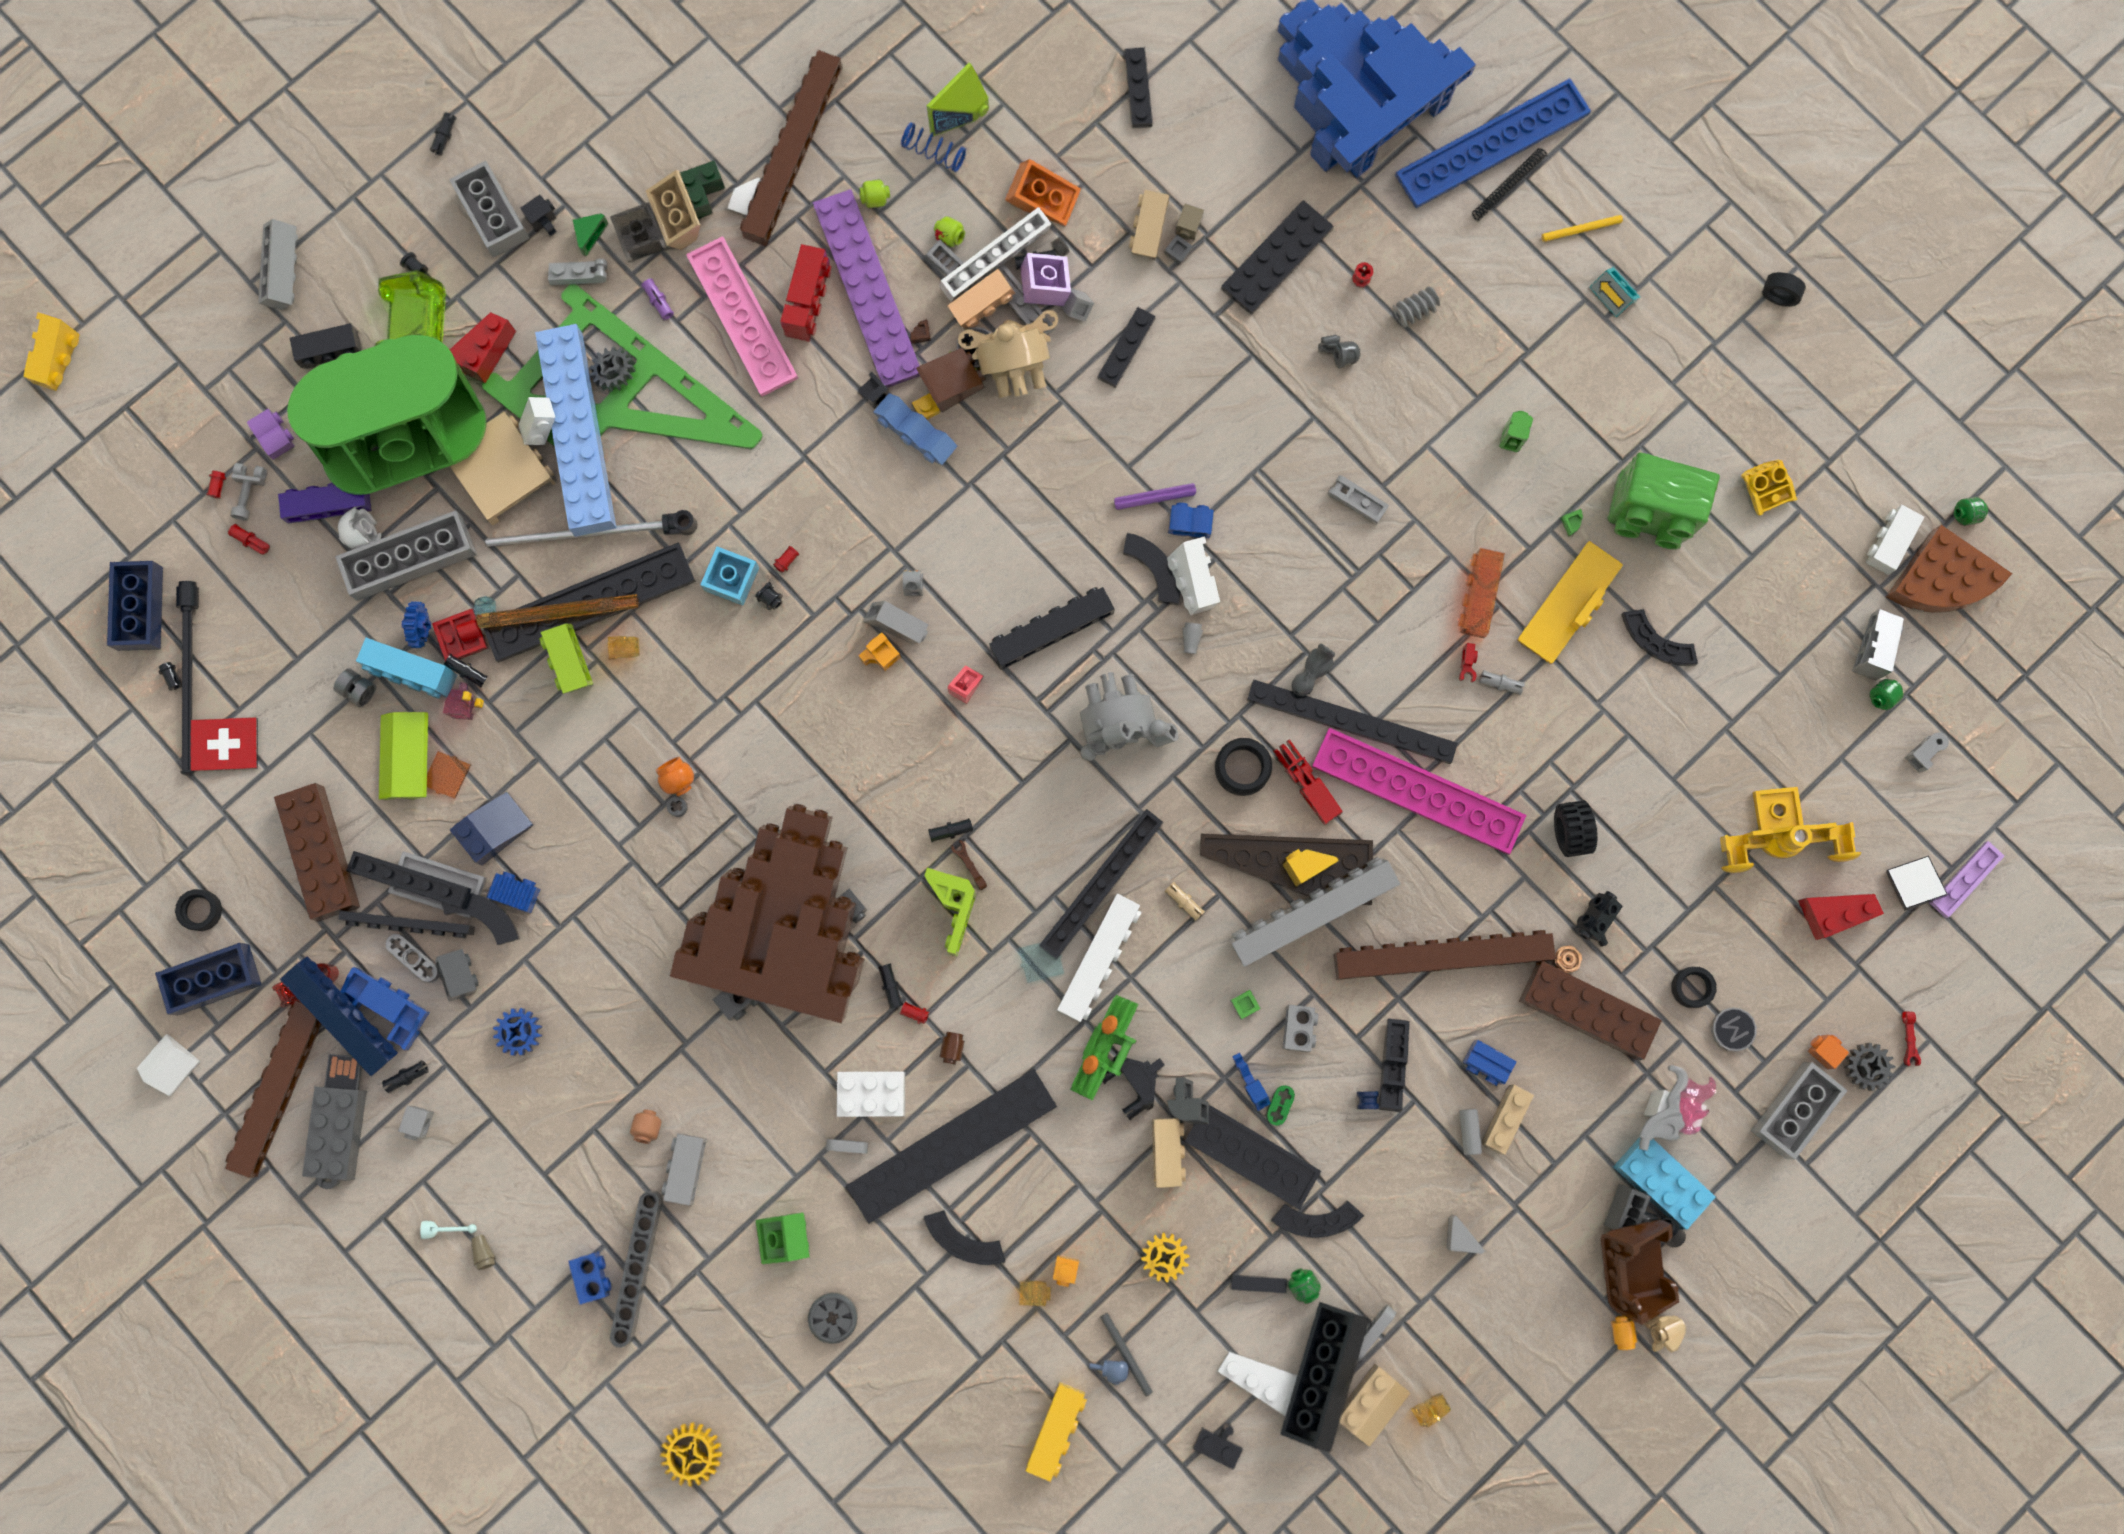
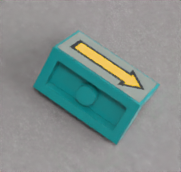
M1614 267L1607 269L1589 287L1615 317H1618L1629 305L1635 303L1640 298L1639 294Z

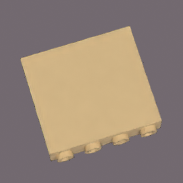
M502 412L486 423L484 437L478 448L469 457L450 466L492 526L499 522L497 518L499 515L548 482H551L553 485L555 484L552 479L554 473L550 467L542 465L540 460L543 458L536 448L532 450L529 445H524L522 435L517 429L519 427L518 422L513 415L508 417L505 412Z

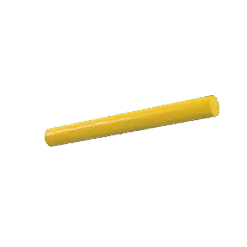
M1622 215L1596 220L1543 233L1541 238L1543 242L1619 224L1623 222Z

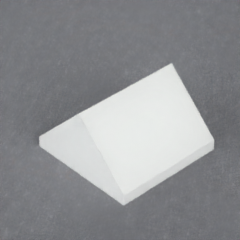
M166 1034L137 1067V1070L143 1082L171 1096L200 1061L169 1034Z

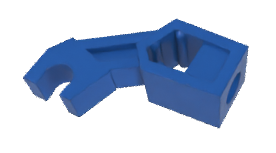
M1239 1052L1232 1056L1246 1084L1244 1088L1257 1111L1270 1105L1269 1096L1258 1079L1254 1080L1241 1053Z

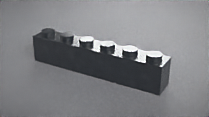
M1095 587L1087 591L1086 596L1081 598L1074 597L1067 602V605L1061 608L1056 606L1048 611L1049 614L1043 617L1041 615L1036 616L1029 621V624L1025 626L1018 625L1010 630L1011 633L1005 636L1001 634L994 637L992 642L989 643L990 649L999 667L1003 670L1113 615L1115 608L1103 587L1100 589Z

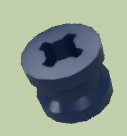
M1379 1091L1356 1092L1359 1098L1357 1110L1379 1109V1104L1377 1103Z

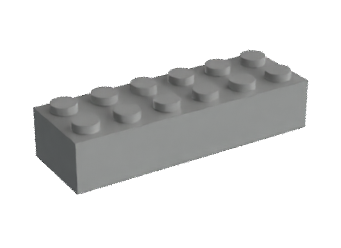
M455 510L335 557L349 595L359 601L476 556L477 553L464 518Z

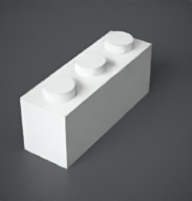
M1904 505L1899 506L1895 510L1892 509L1886 517L1888 521L1886 526H1883L1876 536L1879 538L1876 545L1873 544L1867 553L1869 558L1866 563L1887 575L1896 571L1924 516Z

